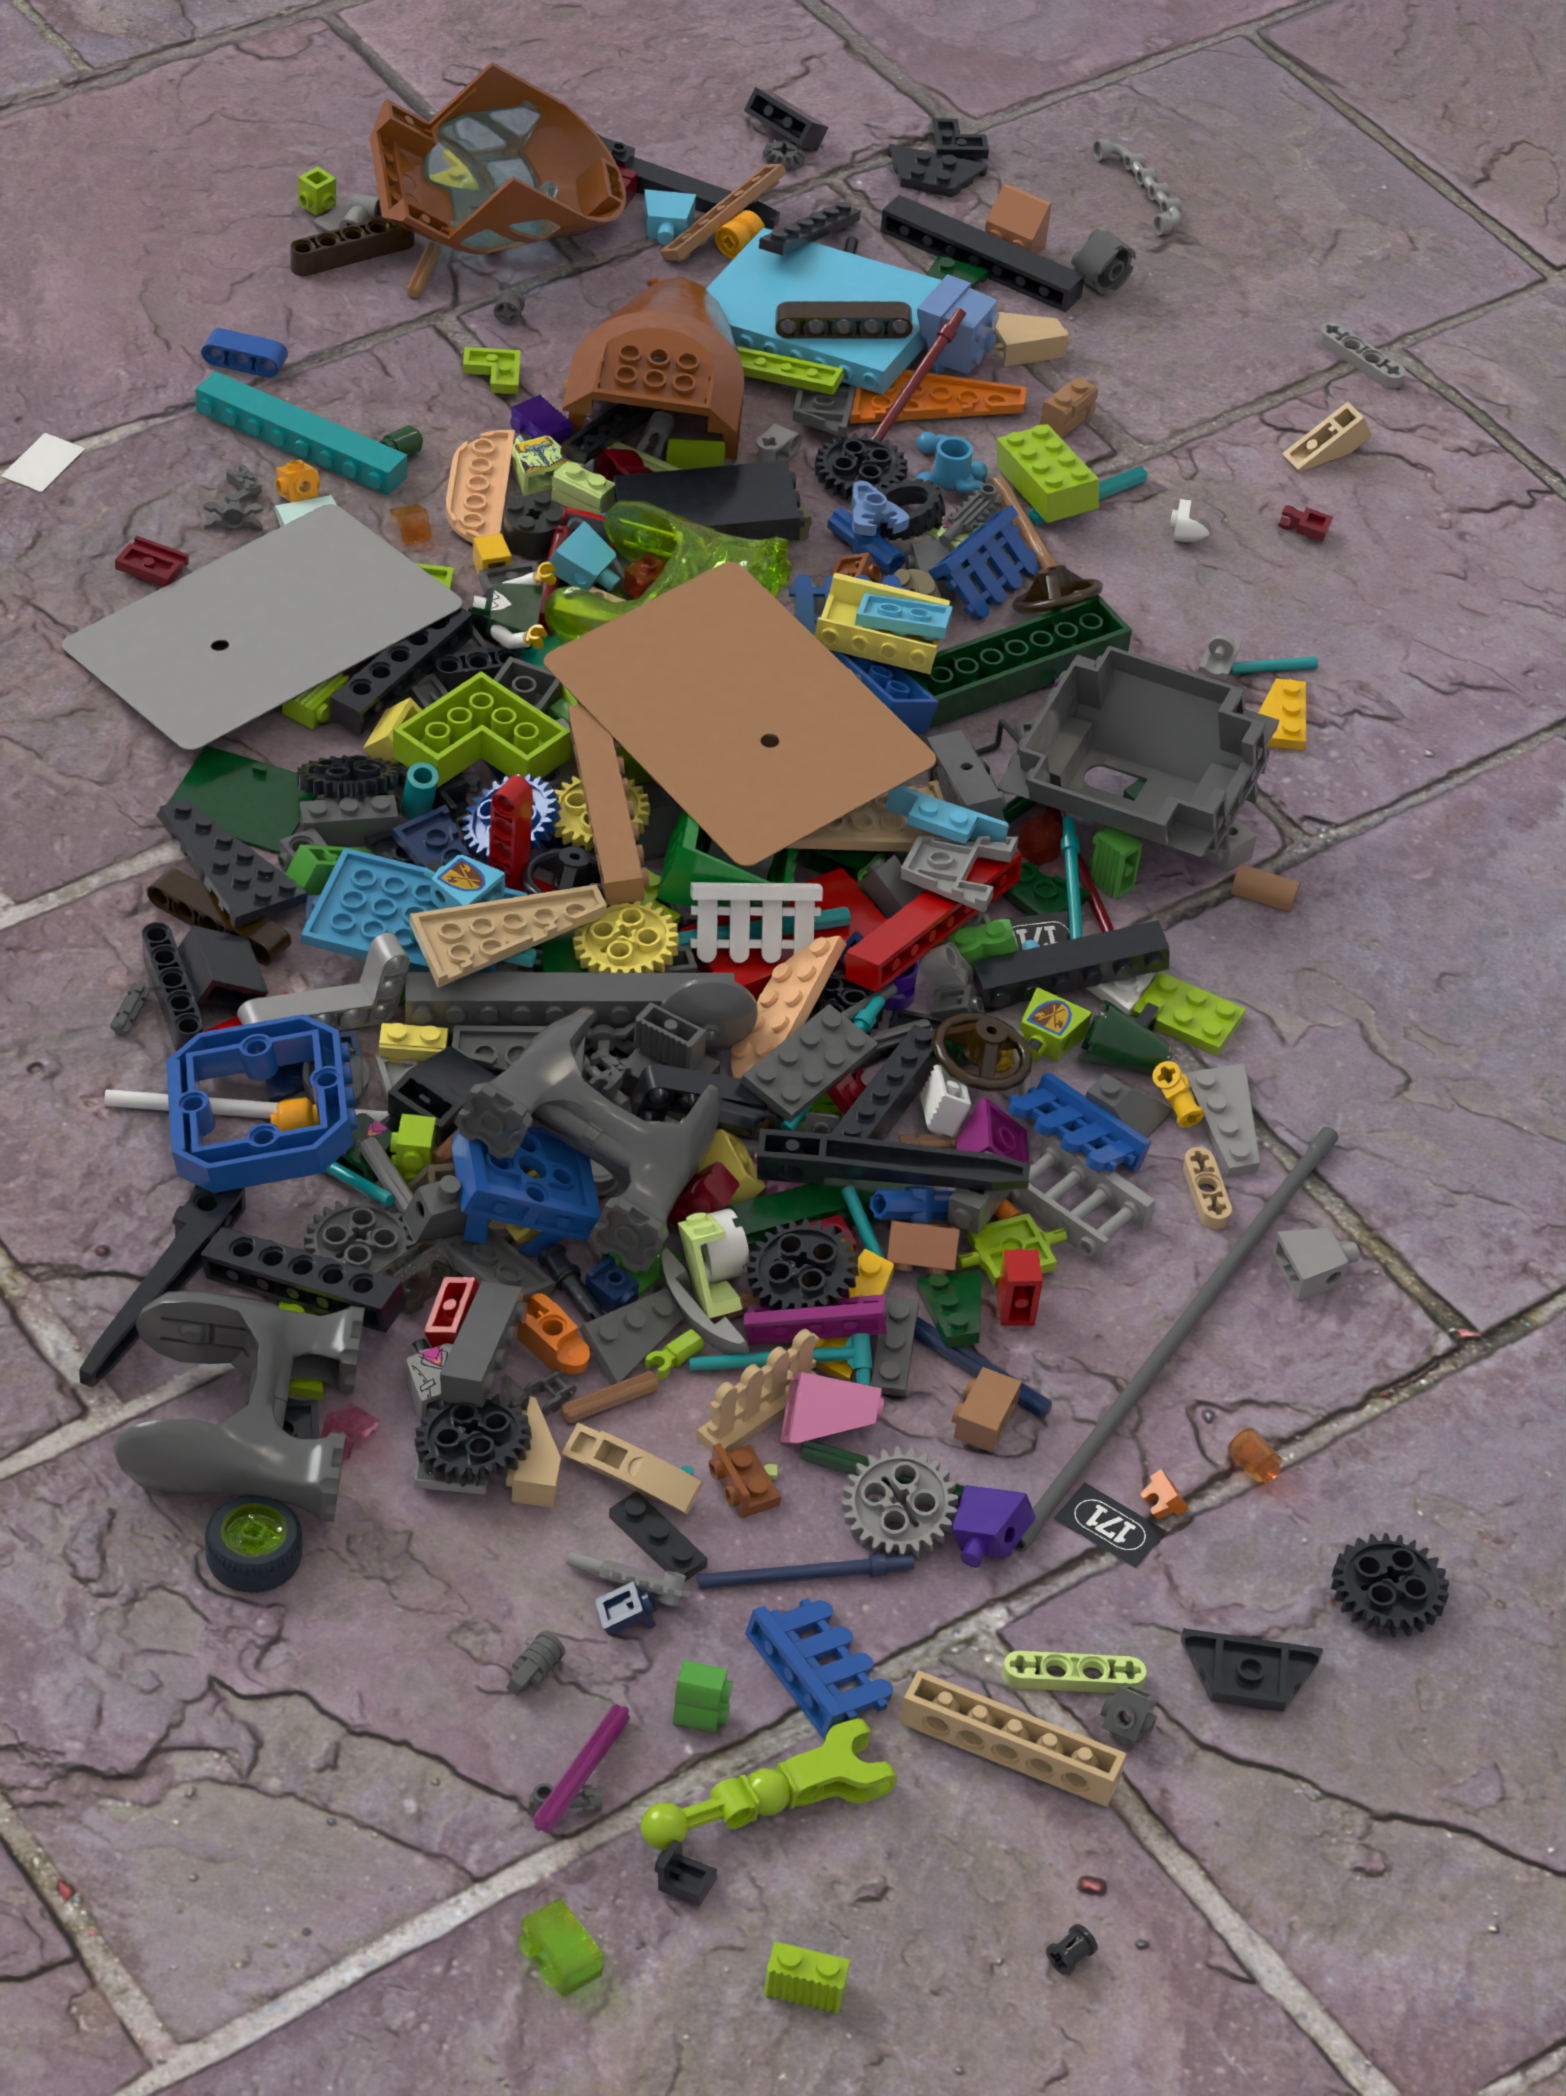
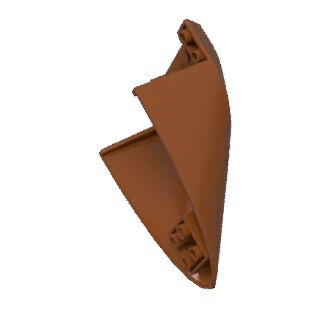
M685 277L659 280L640 291L629 303L601 322L578 346L570 367L562 411L569 412V421L573 423V435L582 429L585 414H592L594 400L709 416L707 431L723 434L725 457L737 460L744 396V370L731 327L720 304L704 286ZM655 357H661L666 361L658 363L653 361L652 359Z

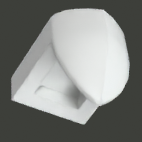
M1180 499L1178 510L1172 509L1170 527H1175L1174 541L1194 542L1209 536L1210 532L1202 524L1189 519L1191 500Z

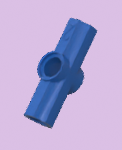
M842 507L835 510L828 519L827 528L852 546L853 555L870 552L874 563L890 575H893L905 563L906 555L880 536L881 531L879 527L876 530V536L854 533L852 529L853 515Z
M904 1186V1189H877L875 1194L870 1197V1209L874 1213V1218L902 1219L903 1221L932 1223V1219L947 1220L949 1197L955 1190L934 1189L924 1186Z

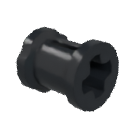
M1074 1924L1069 1928L1068 1935L1058 1944L1052 1943L1047 1947L1046 1955L1058 1972L1070 1975L1075 1970V1965L1081 1959L1096 1953L1098 1946L1094 1936L1087 1928L1080 1924Z

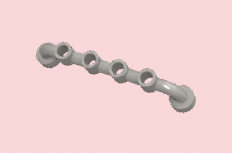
M1107 138L1094 140L1092 144L1094 158L1096 160H1107L1111 157V154L1120 156L1124 160L1125 169L1132 170L1135 173L1138 185H1144L1148 189L1149 198L1157 200L1160 204L1161 213L1153 217L1154 232L1157 235L1170 234L1172 228L1178 226L1181 222V200L1179 198H1168L1170 192L1168 184L1156 183L1157 172L1155 168L1144 169L1145 158L1142 153L1132 154L1126 147L1110 143Z

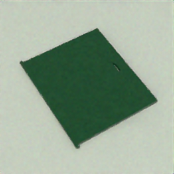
M206 745L167 804L185 799L226 831L232 833L242 843L280 854V840L292 836L300 825V802L315 801L318 796H314L313 793H305V790L299 789L296 772Z

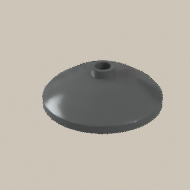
M700 978L685 982L670 991L660 1005L661 1008L707 1030L705 1051L725 1049L740 1042L751 1033L758 1018L757 1003L750 991L734 981L723 978Z

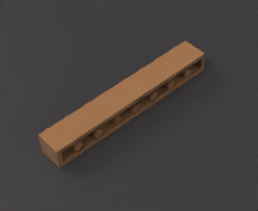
M582 704L568 706L569 730L571 731L575 759L606 905L645 900L644 887L649 886L647 867L641 868L640 864H644L642 844L636 845L635 843L639 841L637 822L631 823L630 820L634 819V808L632 800H626V797H630L627 778L621 779V775H625L623 757L616 756L617 753H620V745Z

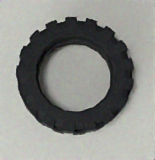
M906 479L902 480V483L897 484L894 482L889 484L888 488L885 489L883 487L878 490L887 498V501L899 507L910 504H924L917 510L907 513L910 517L909 527L902 532L893 534V528H887L888 522L881 523L879 527L881 531L880 536L884 539L887 537L889 540H897V538L906 540L910 539V536L915 535L918 537L923 535L924 531L927 530L929 532L935 528V524H940L942 516L946 514L941 490L937 484L934 485L930 480L925 482L923 479H915L914 481Z

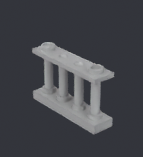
M1055 1134L1051 1136L1044 1135L1040 1159L1030 1166L1029 1187L1011 1190L1006 1199L1026 1213H1030L1033 1218L1050 1230L1054 1231L1064 1228L1067 1234V1242L1079 1249L1082 1254L1101 1265L1105 1262L1109 1243L1108 1238L1128 1221H1132L1142 1229L1151 1222L1155 1199L1116 1172L1110 1173L1107 1170L1095 1171L1089 1168L1085 1163L1087 1156L1081 1152L1073 1154L1064 1151L1060 1147L1062 1139ZM1050 1167H1054L1066 1177L1044 1194L1031 1185L1034 1180ZM1080 1185L1090 1192L1091 1195L1075 1209L1069 1212L1057 1203L1073 1187ZM1106 1203L1116 1210L1117 1213L1099 1229L1095 1230L1082 1221L1100 1204Z

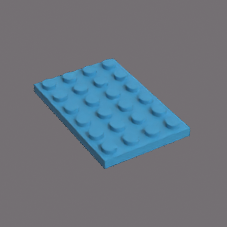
M344 848L301 933V944L366 960L371 942L381 934L392 933L395 934L410 959L408 971L431 972L418 942L410 939L411 926L409 924L410 914L439 909L430 899L431 880L424 876L425 867ZM504 887V896L501 899L526 896L527 893ZM500 961L476 972H496Z

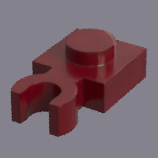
M859 1069L851 1075L848 1074L827 1092L843 1116L867 1087L861 1080V1075L864 1073L863 1069Z

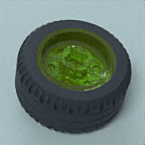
M249 1495L226 1502V1504H223L214 1512L206 1528L205 1548L207 1564L217 1580L221 1581L222 1584H226L227 1587H231L234 1590L237 1589V1591L258 1593L281 1586L282 1583H285L294 1575L302 1558V1528L296 1514L286 1504L264 1496Z

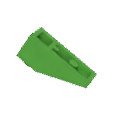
M300 845L285 875L307 890L308 895H321L344 848L372 855L375 854L369 848Z

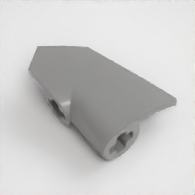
M355 193L351 201L314 219V224L327 232L381 218L379 196Z

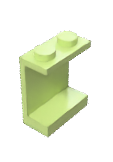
M695 1213L689 1215L686 1218L687 1221L678 1223L695 1301L708 1318L742 1310L739 1295L726 1280L708 1284L700 1245L727 1238L725 1230L711 1214Z

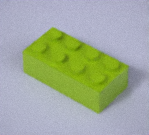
M1048 424L1037 425L1031 429L1012 432L1006 436L996 438L997 468L1047 523L1099 508V478Z

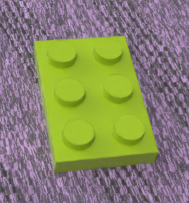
M1159 971L1132 1009V1015L1138 1017L1148 1002L1160 1007L1156 1030L1215 1056H1218L1243 1020L1246 1012L1244 1007Z

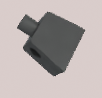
M447 1175L440 1181L421 1186L413 1195L402 1219L415 1246L464 1232L467 1214L461 1211L459 1198L461 1184L456 1176Z

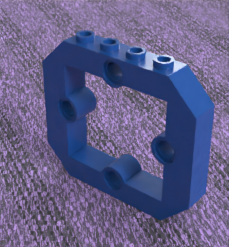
M301 1014L198 1033L166 1061L171 1152L178 1176L212 1193L322 1174L354 1144L352 1130L358 1129L355 1109L350 1110V1107H356L353 1087H348V1085L354 1084L350 1064L346 1065V1063L351 1062L348 1042H341L339 1030ZM311 1060L315 1061V1071L310 1076V1084L315 1104L320 1114V1125L280 1132L279 1128L274 1124L262 1123L252 1127L247 1132L246 1138L204 1145L203 1136L212 1132L216 1122L208 1095L204 1091H200L201 1080L246 1072L247 1077L250 1079L262 1081L274 1076L279 1066Z

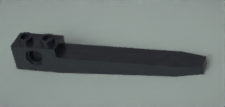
M597 134L610 151L617 166L637 171L636 193L645 195V190L696 194L695 210L704 213L710 211L732 193V191L636 158V148ZM759 201L749 204L744 208V211H752L757 214L767 229H774L779 221L780 212Z
M760 1128L757 1150V1179L824 1185L825 1177L986 1191L1026 1189L1029 1187L1030 1164L998 1154L833 1134Z
M198 1185L194 1186L189 1200L184 1206H179L173 1216L175 1239L91 1349L79 1368L81 1384L93 1388L104 1378L140 1338L136 1328V1321L142 1309L148 1303L167 1292L181 1291L203 1266L200 1254L221 1227L232 1229L246 1210L245 1188L212 1193Z

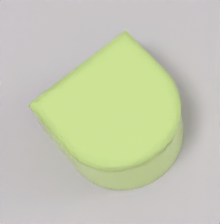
M776 1464L764 1466L771 1480H777L778 1465Z

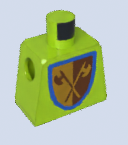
M1037 988L1020 1025V1031L1023 1032L1024 1039L1027 1041L1032 1054V1062L1037 1061L1041 1055L1053 1061L1061 1060L1085 1038L1090 1026L1092 1012Z

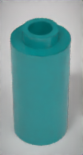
M415 763L407 772L401 812L409 821L432 811L439 774L436 768L429 763Z

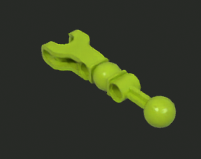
M854 1719L832 1726L826 1735L825 1743L821 1747L793 1756L785 1762L777 1763L776 1770L771 1768L758 1769L750 1774L748 1779L745 1775H741L739 1778H728L719 1782L712 1788L710 1792L711 1799L683 1809L668 1802L654 1804L647 1809L641 1818L640 1828L643 1839L650 1847L660 1851H667L674 1840L683 1843L688 1835V1830L721 1819L728 1829H738L749 1822L757 1821L758 1814L762 1816L776 1815L784 1810L786 1805L789 1809H793L795 1806H805L831 1797H840L852 1803H867L890 1793L898 1781V1775L891 1764L886 1761L867 1763L855 1756L867 1747L871 1730L865 1720Z

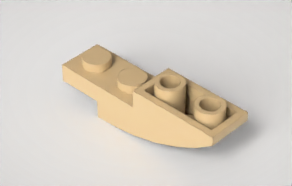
M577 1423L561 1453L568 1460L618 1481L628 1489L638 1491L641 1495L686 1515L704 1484L701 1480L624 1440L602 1430L598 1432L580 1423Z

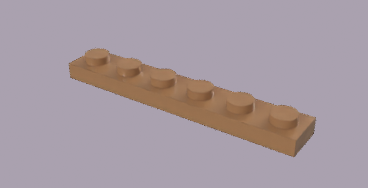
M783 164L765 165L659 251L664 261L676 260L677 262H682L691 256L690 252L706 244L709 241L708 237L715 233L718 228L743 212L746 206L760 200L763 192L777 186L779 179L787 174Z

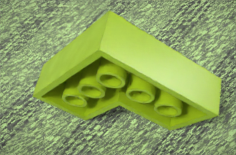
M479 672L393 729V758L408 768L419 762L429 763L434 766L439 774L437 788L481 758L509 777L520 774L522 778H525L528 774H531L535 780L537 777H544L570 759L571 731L483 672Z

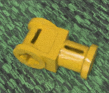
M1172 1061L1160 1063L1153 1071V1081L1162 1090V1093L1173 1107L1177 1115L1176 1122L1180 1128H1189L1198 1124L1205 1116V1112L1194 1101L1195 1097L1190 1090L1189 1079L1181 1072L1176 1063Z

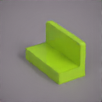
M669 439L667 442L666 462L680 469L724 466L725 442Z

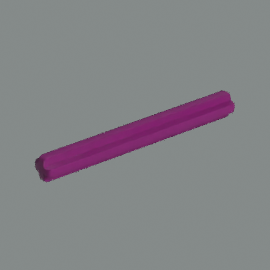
M613 1705L534 1815V1828L537 1831L542 1830L545 1833H549L558 1823L630 1720L628 1715L629 1709L626 1706Z

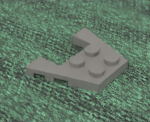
M918 835L901 867V879L976 910L986 912L993 898L994 886L968 882L966 879L977 857L1010 863L1017 849L1018 837H1006L1005 842H990V836H978L976 841H967L965 845L942 836Z

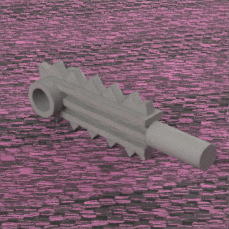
M570 1551L567 1557V1565L599 1574V1577L626 1585L634 1581L640 1589L659 1594L658 1601L664 1604L678 1606L682 1595H691L689 1588L684 1587L686 1576L677 1572L665 1571L664 1576L614 1561H603Z

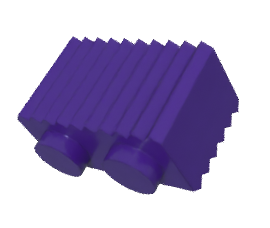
M541 394L511 408L510 424L515 433L528 434L531 439L550 436L561 447L564 441L573 436L572 421L570 422L568 418L566 419L562 412L559 413V410H556L555 406L553 407L551 403L549 404L548 400L546 401L544 397L542 398Z

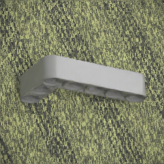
M384 933L377 936L370 944L360 983L248 1000L239 1007L237 1016L242 1025L304 1014L339 1031L386 1023L397 1012L405 983V972H408L410 959L395 934Z

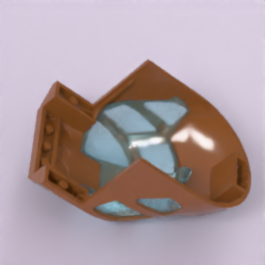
M493 62L481 71L430 121L386 99L382 104L369 138L382 217L390 223H394L429 240L466 253L476 255L490 254L549 239L579 236L616 220L625 209L626 191L620 170L606 145L589 124L559 99Z

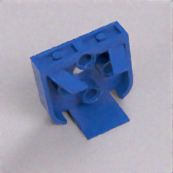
M529 1128L521 1146L512 1159L504 1157L499 1160L488 1152L486 1143L479 1139L469 1141L459 1134V1129L453 1137L452 1154L456 1178L459 1179L461 1184L459 1190L461 1211L467 1214L463 1240L485 1244L489 1219L542 1231L519 1249L520 1253L538 1257L546 1247L559 1243L566 1237L587 1241L589 1234L601 1216L590 1158L550 1134L534 1128ZM530 1168L538 1173L540 1179L527 1175Z

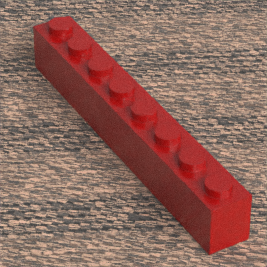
M1015 851L1010 863L977 857L966 881L994 886L993 898L990 902L992 903L1020 881L1022 854ZM930 890L923 891L920 896L905 905L899 912L887 919L855 946L848 949L844 958L846 965L845 979L879 992L980 911Z

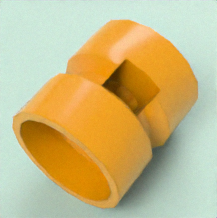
M745 210L715 232V242L718 249L724 256L734 259L763 227L765 228L764 223L752 211Z

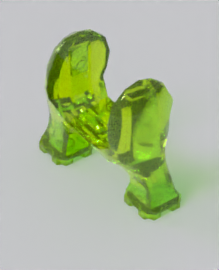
M618 501L605 514L603 528L610 542L625 558L643 570L659 577L639 599L614 603L576 586L557 588L545 601V620L551 633L564 645L724 562H736L742 565L776 598L779 589H785L789 583L792 571L791 561L786 560V554L789 549L788 540L779 537L753 540L719 533L713 528L694 523L646 501Z

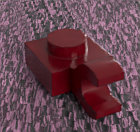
M1285 505L1281 515L1287 516L1290 519L1282 517L1278 526L1285 530L1297 527L1296 533L1323 542L1331 526L1333 516L1307 507L1302 512L1293 506Z

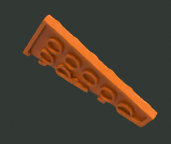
M904 370L884 395L856 387L850 424L881 422L915 371ZM927 373L896 421L1023 413L1027 387Z

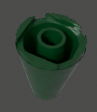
M1103 1000L1099 1007L1105 1010L1101 1011L1100 1016H1094L1081 1046L1087 1052H1082L1078 1056L1080 1060L1153 1074L1154 1069L1160 1063L1171 1061L1173 1053L1168 1052L1169 1044L1113 1003Z

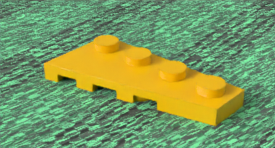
M864 1249L858 1257L859 1276L855 1277L857 1286L849 1288L850 1297L885 1294L894 1272V1264ZM850 1337L819 1339V1343L814 1346V1349L845 1347ZM847 1360L816 1363V1368L838 1380L852 1381L854 1371L847 1364Z

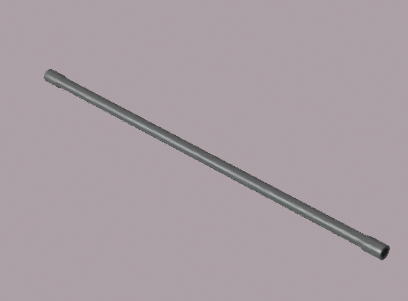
M1323 1127L1312 1140L1302 1158L1033 1507L1036 1518L1014 1549L1021 1552L1025 1551L1039 1534L1051 1513L1319 1161L1328 1154L1337 1142L1338 1134L1334 1129Z

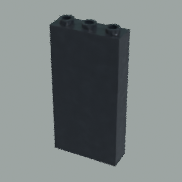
M784 460L615 475V503L618 519H620L624 555L800 540V528L805 526L803 510H798L800 508L799 491H794L796 489L795 472H790L788 461Z

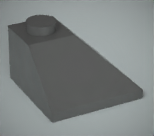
M1107 1073L1086 1092V1098L1146 1138L1173 1113V1109L1120 1077Z

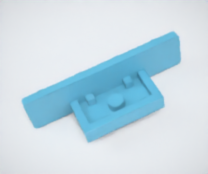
M900 785L888 792L886 810L907 817V824L965 845L968 839L976 841L978 836H990V842L1006 841L1009 828L1007 822Z

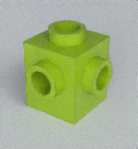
M318 166L298 177V204L316 216L336 206L337 178Z

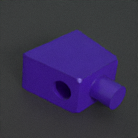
M970 1485L965 1486L952 1526L953 1534L961 1551H963L961 1554L963 1563L977 1568L981 1565L985 1556L1003 1559L1010 1555L1036 1518L1026 1493Z

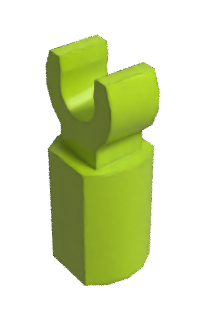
M689 1329L664 1346L662 1351L649 1353L645 1358V1368L649 1369L654 1365H660L657 1369V1379L663 1380L667 1378L671 1368H677L703 1350L704 1342L702 1337L693 1329Z

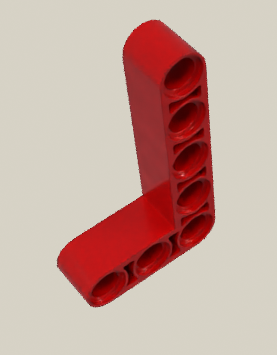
M514 775L500 787L491 799L489 866L505 873V888L526 893L520 876L525 864L530 860L533 790L526 779ZM533 877L535 884L543 892L558 891L554 886Z

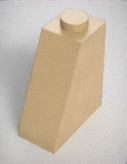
M998 312L999 319L994 329L996 343L993 350L1003 367L1065 357L1066 346L1069 345L1070 337L1067 329L1063 328L1057 318Z

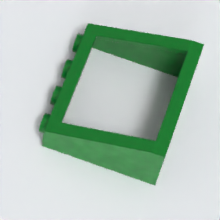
M682 810L668 838L657 898L668 903L697 906L698 900H693L690 895L691 882L794 883L795 877L792 875L797 865V862L794 860L799 849L784 848L775 853L768 872V878L765 880L703 853L708 834ZM718 900V906H730V900ZM750 900V906H762V900ZM782 901V907H787L790 901Z

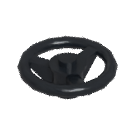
M579 847L553 848L537 853L525 864L520 876L528 895L545 893L535 884L533 878L535 871L539 867L554 873L552 884L557 890L590 886V883L602 884L596 854Z

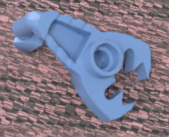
M858 481L853 484L851 508L853 513L852 529L854 533L876 536L877 528L881 526V523L888 522L887 528H893V534L902 532L909 527V515L896 504L887 501V498L876 487H873L872 484L866 481Z

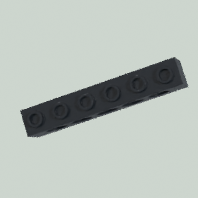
M460 608L388 647L380 655L375 656L359 673H355L351 680L332 694L330 697L331 720L361 735L382 717L386 709L398 703L411 691L412 687L417 686L419 681L435 670L437 658L455 653L473 637V613Z
M221 1227L200 1254L206 1279L288 1304H297L302 1308L324 1315L336 1313L351 1306L365 1308L363 1326L387 1333L406 1306L402 1281L399 1279L375 1273L359 1266L355 1267L335 1261L329 1257L325 1258L308 1253L299 1248L295 1249L278 1244L272 1240L248 1235L242 1231Z

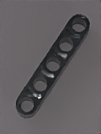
M152 922L147 924L142 930L143 959L174 1049L177 1052L196 1034L203 1032V1019L170 927L165 923Z

